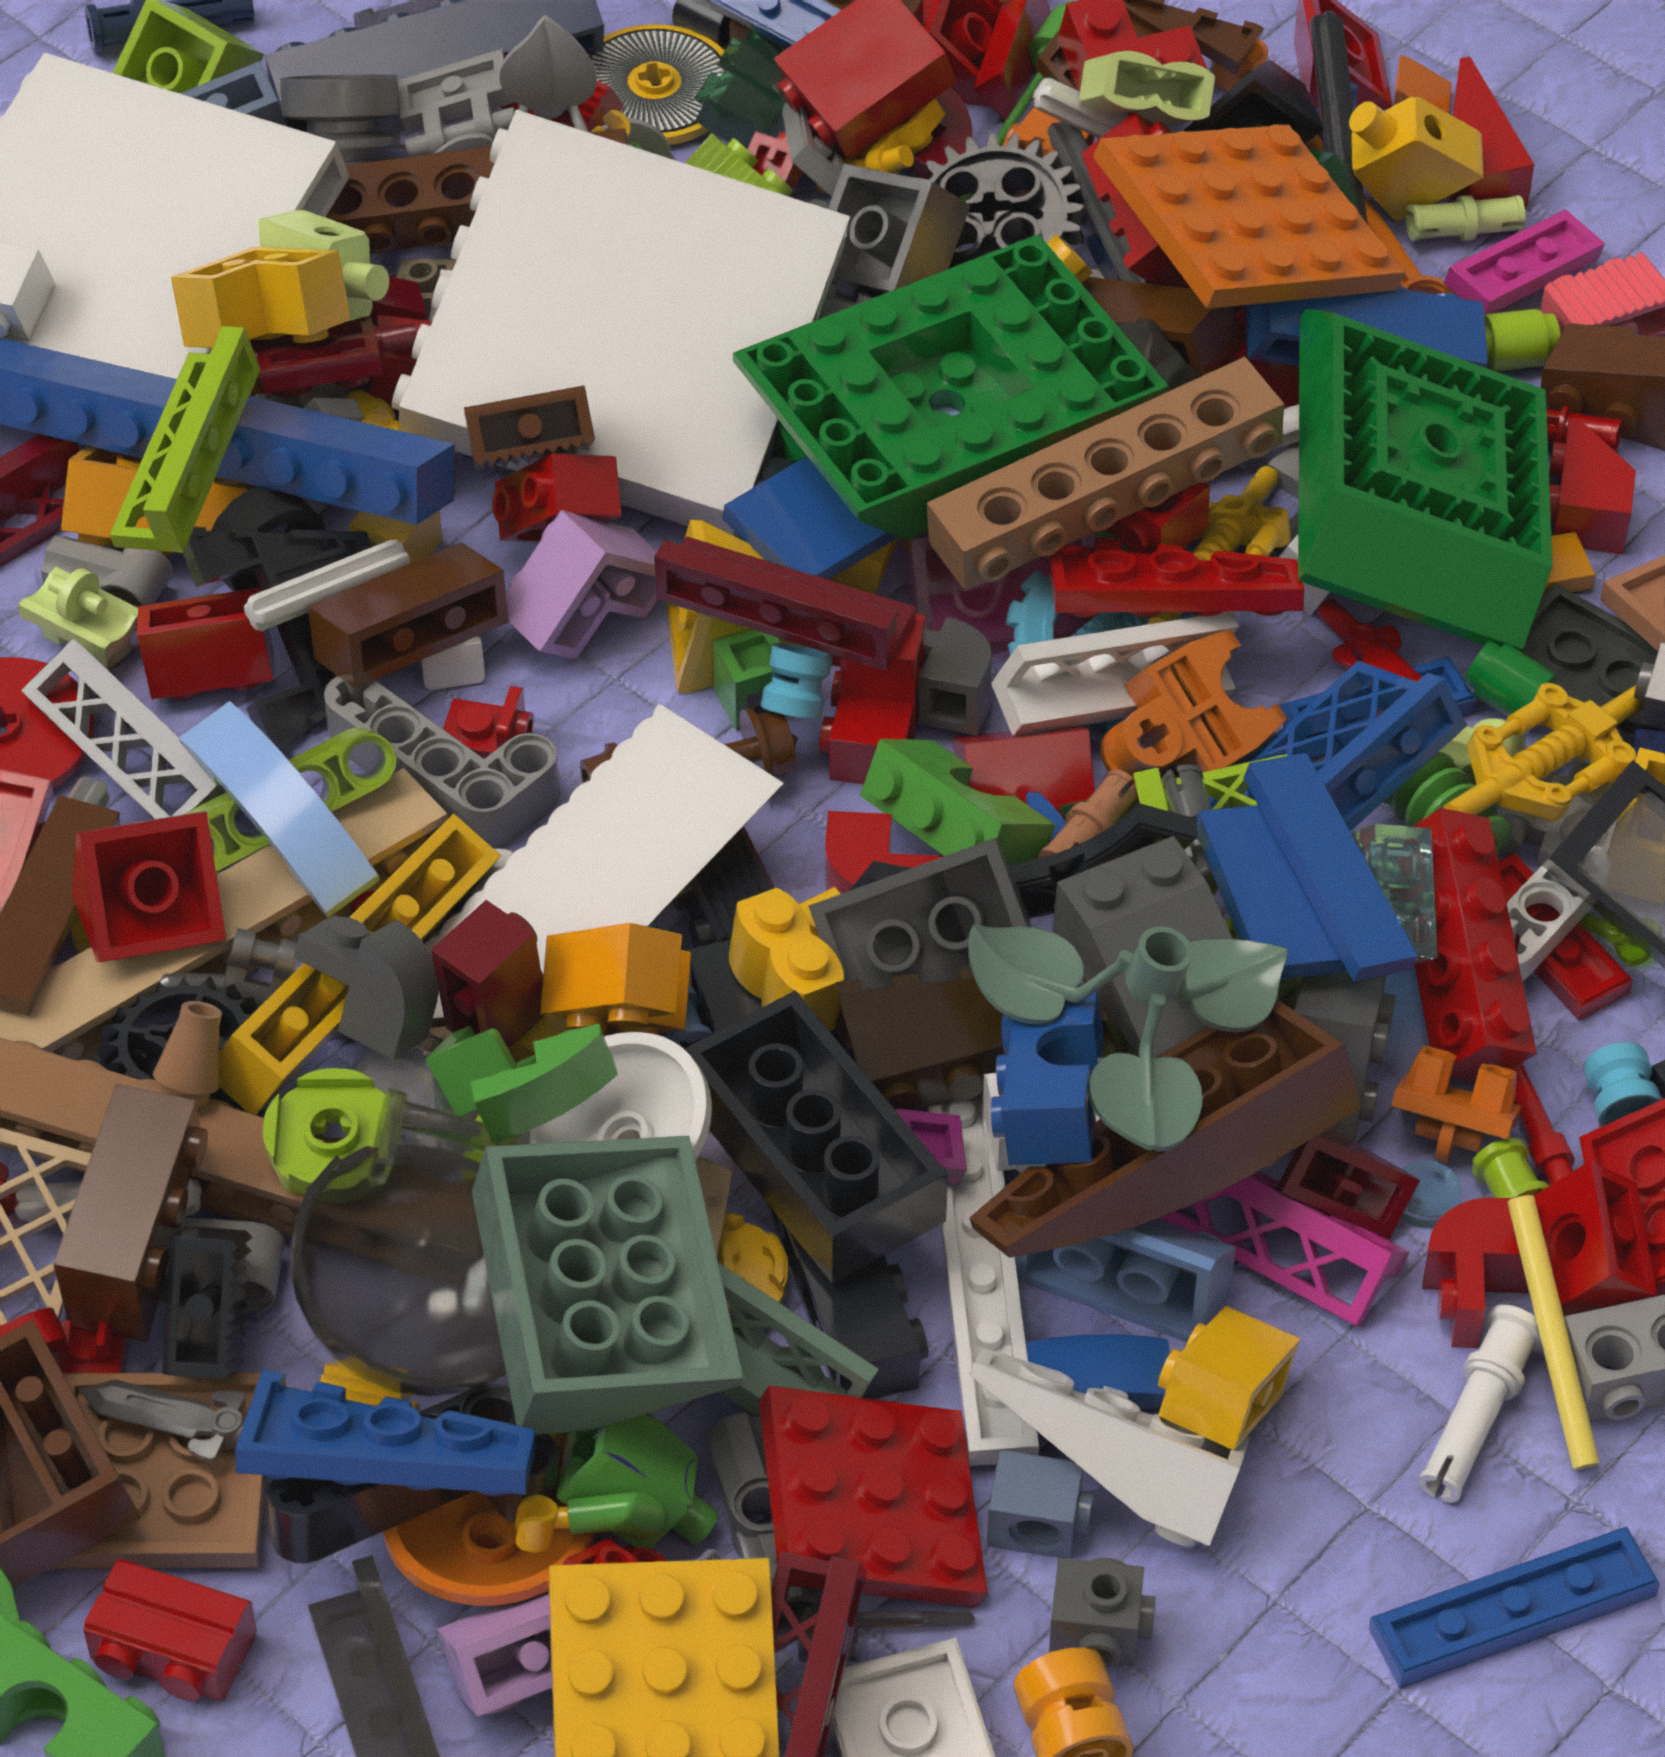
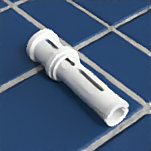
M1511 1305L1492 1307L1486 1319V1325L1489 1329L1479 1351L1470 1353L1463 1366L1467 1384L1425 1470L1421 1472L1417 1480L1420 1488L1433 1498H1435L1443 1480L1446 1488L1441 1496V1501L1454 1503L1459 1500L1462 1488L1503 1402L1512 1399L1520 1393L1525 1383L1524 1374L1522 1373L1531 1352L1542 1347L1535 1316L1519 1307Z

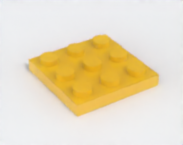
M769 1558L549 1566L554 1757H779Z

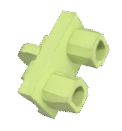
M56 566L35 594L25 597L18 603L20 617L41 627L44 638L58 645L68 644L74 638L107 670L113 669L130 652L129 638L137 631L138 608L100 589L98 576L84 568L76 569L70 574Z

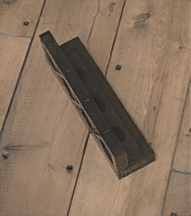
M373 1555L353 1560L352 1567L356 1591L308 1605L310 1620L354 1757H440Z

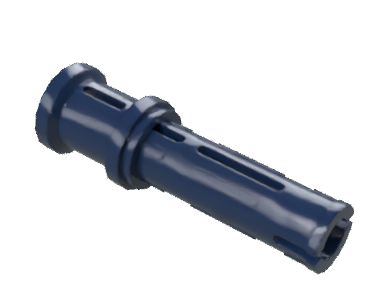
M130 0L129 4L97 8L95 4L85 5L86 25L93 53L103 52L104 46L126 43L146 0ZM253 0L166 1L185 7L218 27L255 21Z

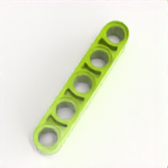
M355 727L289 759V762L300 774L307 771H314L320 774L323 787L319 797L329 810L333 812L389 781L395 771L397 758L394 748L386 738L369 728ZM373 742L379 752L378 763L369 773L362 775L354 774L350 770L348 763L351 750L359 743ZM227 792L185 813L207 811L216 872L270 844L259 830L246 833L236 829L234 818L239 806Z

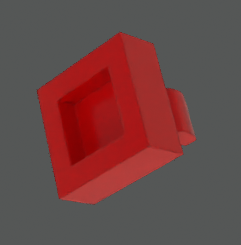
M70 1320L59 1321L67 1337V1342L53 1351V1356L63 1373H125L129 1339L113 1335V1327L108 1322L99 1321L98 1331L96 1332L74 1327Z

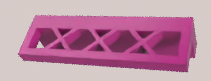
M1260 1170L1199 1202L1159 1217L1165 1222L1193 1232L1202 1231L1212 1234L1221 1242L1235 1246L1236 1261L1355 1326L1362 1325L1385 1277L1398 1276L1410 1253L1408 1250L1372 1231L1356 1226L1281 1193L1276 1189L1280 1181ZM1229 1195L1241 1202L1249 1230L1227 1237L1215 1230L1207 1202ZM1195 1207L1198 1220L1183 1213L1182 1210ZM1258 1212L1275 1221L1261 1225ZM1284 1227L1299 1233L1307 1262L1288 1268L1273 1262L1264 1234ZM1252 1238L1256 1252L1238 1242ZM1315 1243L1334 1253L1319 1257ZM1347 1259L1368 1271L1352 1305L1331 1294L1323 1265ZM1311 1270L1315 1284L1297 1274Z

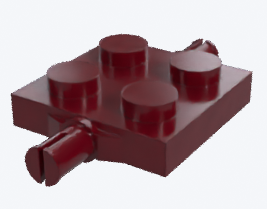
M371 315L328 328L329 336L314 342L296 343L293 341V336L289 334L269 340H255L256 344L252 348L261 369L258 377L262 379L264 394L276 392L281 397H295L308 393L312 390V386L333 382L339 387L363 385L371 380V376L383 374L380 358L385 355L384 352L413 348L417 335L416 324L413 322L412 324L380 329V326L373 325Z

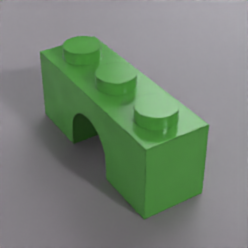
M879 739L860 793L862 798L883 813L892 814L891 818L944 856L1000 837L1010 865L1038 859L1039 852L1048 846L1055 827L1053 822L1015 796L991 795L968 787L967 784L973 767L934 740Z
M0 1614V1743L16 1726L28 1719L53 1717L63 1721L64 1725L43 1748L45 1757H165L159 1732L160 1721L144 1702L134 1696H128L123 1700L106 1688L101 1676L89 1664L78 1658H73L71 1662H68L51 1650L48 1640L34 1626L25 1621H19L15 1625Z

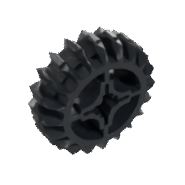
M184 976L177 987L166 988L159 982L154 994L146 996L138 993L136 1002L132 1005L133 1008L118 1007L116 1015L112 1017L113 1024L102 1027L103 1034L100 1038L102 1047L98 1048L97 1063L109 1071L135 1079L155 1080L153 1078V1071L178 1021L183 1003L188 1001L205 1002L221 1010L219 1052L226 1044L224 1040L228 1041L231 1035L259 1006L255 1003L254 997L242 999L241 993L237 990L234 983L220 991H216V985L211 976L200 986H189ZM142 1071L150 1072L151 1077L148 1076V1075H146V1074H145L144 1072H142ZM220 1087L210 1095V1099L224 1101L234 1109L244 1112V1109Z

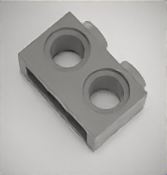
M1665 1295L1564 1316L1590 1421L1606 1417L1613 1420H1621L1637 1414L1642 1409L1665 1405ZM1601 1366H1610L1617 1370H1609Z

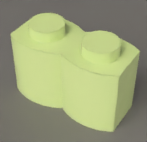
M1120 51L1085 61L1079 102L1088 109L1100 114L1123 115L1135 111L1153 124L1157 121H1162L1166 126H1172L1209 117L1215 76L1209 70L1197 64L1172 62L1161 65L1157 60L1146 54L1135 51Z

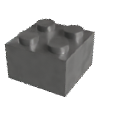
M843 164L828 207L829 210L850 216L846 244L832 280L838 283L837 290L854 297H858L859 292L880 296L949 269L971 205L932 181Z

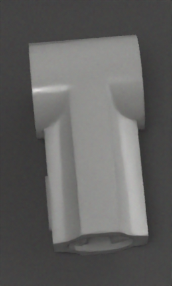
M66 536L53 537L45 550L44 564L41 569L44 584L49 573L56 566L70 574L76 569L84 568L98 576L100 589L137 608L138 606L155 604L173 574L170 561L160 551L125 548L123 552Z

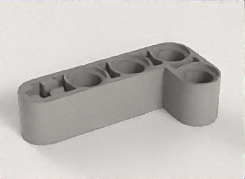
M337 676L326 686L324 700L330 738L355 727L369 728L386 738L394 748L397 758L394 773L404 768L443 808L448 818L454 813L493 849H502L509 845L550 812L559 801L560 785L557 751L555 745L547 737L534 733L517 735L483 759L376 680L354 688ZM373 742L359 743L351 750L349 759L369 773L378 763L379 752L377 746Z

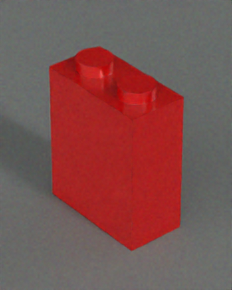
M855 0L773 58L783 79L776 84L783 99L794 112L803 107L811 117L807 120V123L814 136L820 138L827 147L834 144L847 161L957 83L946 52L901 0Z

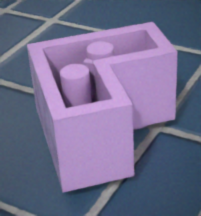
M561 510L556 519L544 530L540 543L522 570L510 582L509 590L506 593L508 621L539 652L577 660L609 611L646 619L658 601L656 599L654 556L657 551L634 529Z

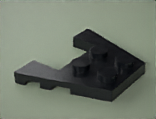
M194 527L183 555L197 588L253 570L262 591L373 546L366 531L292 530L289 533L258 532L254 528H235L232 531H206V527ZM309 612L276 625L301 686L256 701L246 708L251 721L281 752L326 716L324 692L329 682L337 677L336 674L314 659Z

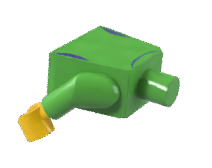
M650 1412L589 1431L550 1434L556 1443L558 1451L564 1454L556 1498L568 1506L557 1507V1504L552 1499L543 1495L526 1497L520 1503L517 1510L515 1528L518 1530L515 1542L517 1547L523 1551L542 1552L552 1545L555 1529L570 1528L571 1535L610 1531L635 1547L644 1546L652 1548L671 1529L695 1546L710 1533L719 1514L717 1510L694 1494L698 1458L695 1452Z

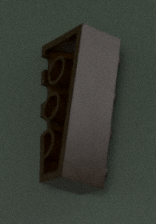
M971 968L958 969L955 980L921 983L918 973L891 976V987L862 990L859 980L835 982L855 1063L895 1110L916 1111L953 1100L972 1099L984 1092V1074L996 1073L997 1056L1005 1055L1002 1045L1003 1013L998 1011L983 995L975 981ZM1084 977L1082 978L1080 984L1087 983ZM1100 1002L1104 1032L1102 1059L1114 1053H1128L1126 1038Z

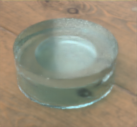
M1417 1161L1403 1168V1170L1417 1177L1420 1182L1401 1219L1418 1228L1433 1229L1438 1220L1447 1211L1460 1204L1462 1192L1460 1180L1450 1168L1434 1161Z

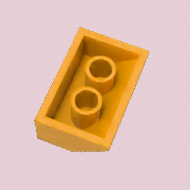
M88 445L71 457L68 462L61 530L78 533V540L99 546L113 545L109 534L142 458ZM215 476L194 527H206V531H211L217 517L234 499L249 489L258 486ZM145 516L138 519L135 527L151 529ZM160 551L165 556L173 554V552Z

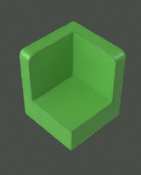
M747 629L713 640L714 691L735 730L741 728L740 713L742 709L747 708V696L762 692L764 687L772 681L774 670L769 665L773 643H781L778 637L753 629Z
M471 1026L449 1034L425 1059L457 1118L477 1110L473 1099L471 1081L496 1075L504 1070L517 1069L537 1063L535 1055L515 1062L496 1029L492 1028L475 1035Z

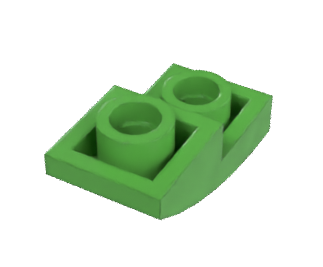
M599 1023L580 1029L567 1030L559 1035L533 1042L537 1063L517 1069L504 1070L496 1075L471 1081L475 1106L492 1143L519 1135L563 1115L597 1093L618 1075L616 1063Z

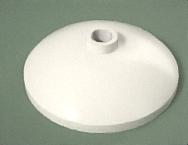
M625 1032L605 1036V1039L616 1063L618 1075L583 1103L541 1126L518 1135V1145L690 1135L696 1161L704 1146L710 1128L712 1115L710 1089L700 1067L675 1042L665 1037L645 1032Z

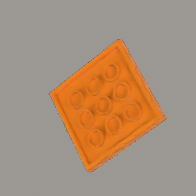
M1276 124L1265 127L1226 128L1223 130L1196 132L1180 131L1168 134L1100 138L1093 158L1206 309L1397 291L1404 277L1405 271L1388 251L1387 246L1372 231L1358 213L1357 208L1350 203L1331 179L1327 170L1319 165V162L1290 125Z

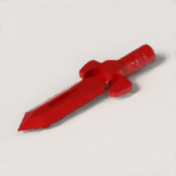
M1327 599L1319 606L1317 611L1318 617L1345 642L1333 649L1332 659L1334 662L1350 669L1358 660L1416 682L1422 678L1395 651L1402 646V640L1394 626L1385 625L1374 629L1369 624L1359 623L1335 599Z

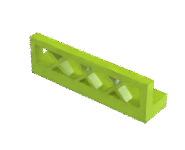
M222 326L210 354L188 353L109 534L114 547L184 552L261 370L245 327ZM145 516L151 529L135 527L138 519Z

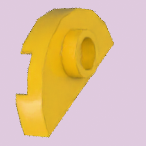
M725 1213L717 1253L718 1263L782 1304L788 1293V1257L779 1238L772 1232L767 1234L760 1227L745 1223L744 1216Z

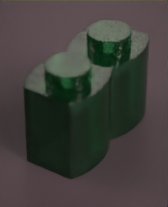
M753 30L748 33L743 42L733 37L717 64V67L724 72L721 76L710 72L694 101L702 105L695 121L728 142L735 138L746 149H748L755 131L766 135L782 110L781 107L786 103L776 86L783 79L773 59L785 51V49Z

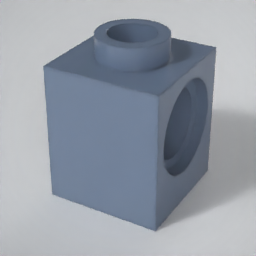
M1000 1450L988 1509L987 1546L1071 1559L1075 1533L1087 1535L1089 1533L1094 1503V1492L1082 1490L1083 1469L1070 1460Z

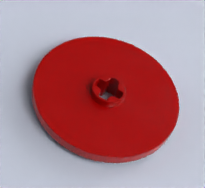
M0 657V727H7V733L0 734V770L49 779L52 788L55 789L67 781L79 769L88 755L21 691L48 663L27 658ZM67 674L45 697L52 704L77 701L78 683ZM90 714L88 738L92 739L94 738L95 724L94 716ZM68 716L67 718L75 725V716Z

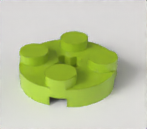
M345 1068L316 1070L296 1079L297 1087L287 1092L282 1099H280L279 1094L273 1099L266 1110L263 1121V1140L268 1161L277 1173L279 1182L285 1190L295 1194L331 1199L347 1197L357 1193H372L380 1189L386 1182L387 1171L395 1163L401 1148L402 1132L396 1103L389 1094L387 1097L383 1091L374 1087L372 1078L361 1072ZM330 1123H340L342 1132L348 1134L344 1139L335 1143H324L323 1140L314 1137L315 1134L326 1133Z

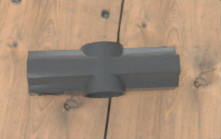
M747 1412L723 1417L714 1427L705 1430V1441L730 1519L732 1545L742 1559L769 1558L772 1588L777 1567L773 1522L767 1525H758L748 1520L757 1514L772 1516L761 1417L751 1416ZM790 1586L787 1603L798 1621L803 1623L807 1617L819 1611L821 1598L818 1589ZM783 1614L780 1628L791 1626L787 1617Z

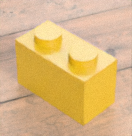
M1225 1305L1207 1325L1198 1323L1195 1326L1183 1351L1175 1348L1169 1354L1158 1380V1387L1166 1390L1158 1416L1229 1449L1235 1450L1282 1397L1300 1338Z

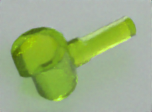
M1586 913L1579 921L1586 930L1604 937L1607 941L1613 943L1617 955L1626 965L1631 967L1638 966L1651 958L1611 923L1589 913ZM1649 918L1641 919L1661 936V929L1653 920Z

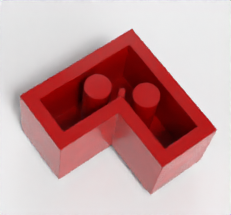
M1077 0L1066 3L1058 41L1079 92L1085 61L1120 51H1135L1146 54L1157 60L1161 65L1172 62H1189L1207 69L1190 25L1138 38L1123 0Z
M916 614V620L888 671L833 655L831 666L840 667V670L835 671L831 689V707L837 708L834 717L824 716L819 740V752L829 754V780L864 784L879 739H915L918 726V676L925 663V615Z

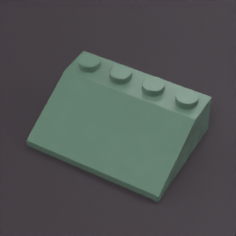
M690 1135L485 1147L472 1189V1196L517 1426L535 1429V1435L589 1431L741 1385L744 1377Z

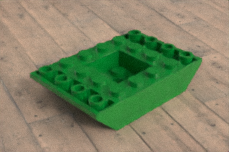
M1039 234L733 352V362L857 520L904 540L928 531L927 502L1167 393L1169 388L1168 384ZM947 406L956 409L960 413L951 416L946 412L933 411V409Z
M1305 308L1300 315L1298 581L1482 645L1491 640L1500 647L1507 643L1522 652L1553 567L1546 390L1339 314Z

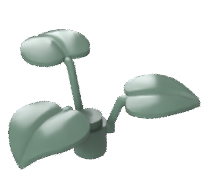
M973 924L968 939L971 970L983 995L998 1011L1007 1017L1028 1024L1046 1025L1053 1023L1059 1018L1065 1000L1072 1003H1081L1122 972L1125 973V982L1131 996L1140 1004L1149 1006L1139 1047V1057L1128 1053H1114L1103 1058L1092 1071L1088 1083V1095L1095 1113L1105 1125L1132 1143L1146 1150L1153 1149L1158 1152L1173 1149L1187 1139L1197 1123L1203 1099L1198 1077L1188 1063L1175 1057L1152 1059L1153 1044L1165 1003L1174 997L1179 1003L1190 1001L1195 1017L1201 1023L1216 1030L1235 1033L1255 1029L1268 1018L1275 1005L1280 977L1287 958V948L1236 939H1205L1189 942L1179 931L1169 927L1158 926L1146 930L1141 935L1134 953L1121 950L1113 964L1081 987H1078L1084 975L1082 960L1075 947L1055 933L1034 927L992 928Z

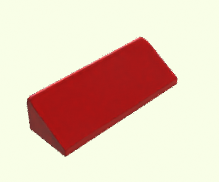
M1008 0L1002 3L973 90L1005 121L1028 87L1034 69L1028 47L1051 12L1048 0Z

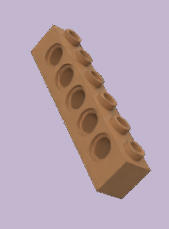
M1243 357L927 502L929 543L965 591L987 581H996L1021 565L1041 556L1052 555L1064 545L1094 531L1106 530L1116 521L1141 509L1157 506L1168 497L1199 482L1211 481L1223 471L1251 458H1259L1268 454L1275 447L1283 444L1284 403L1248 359Z

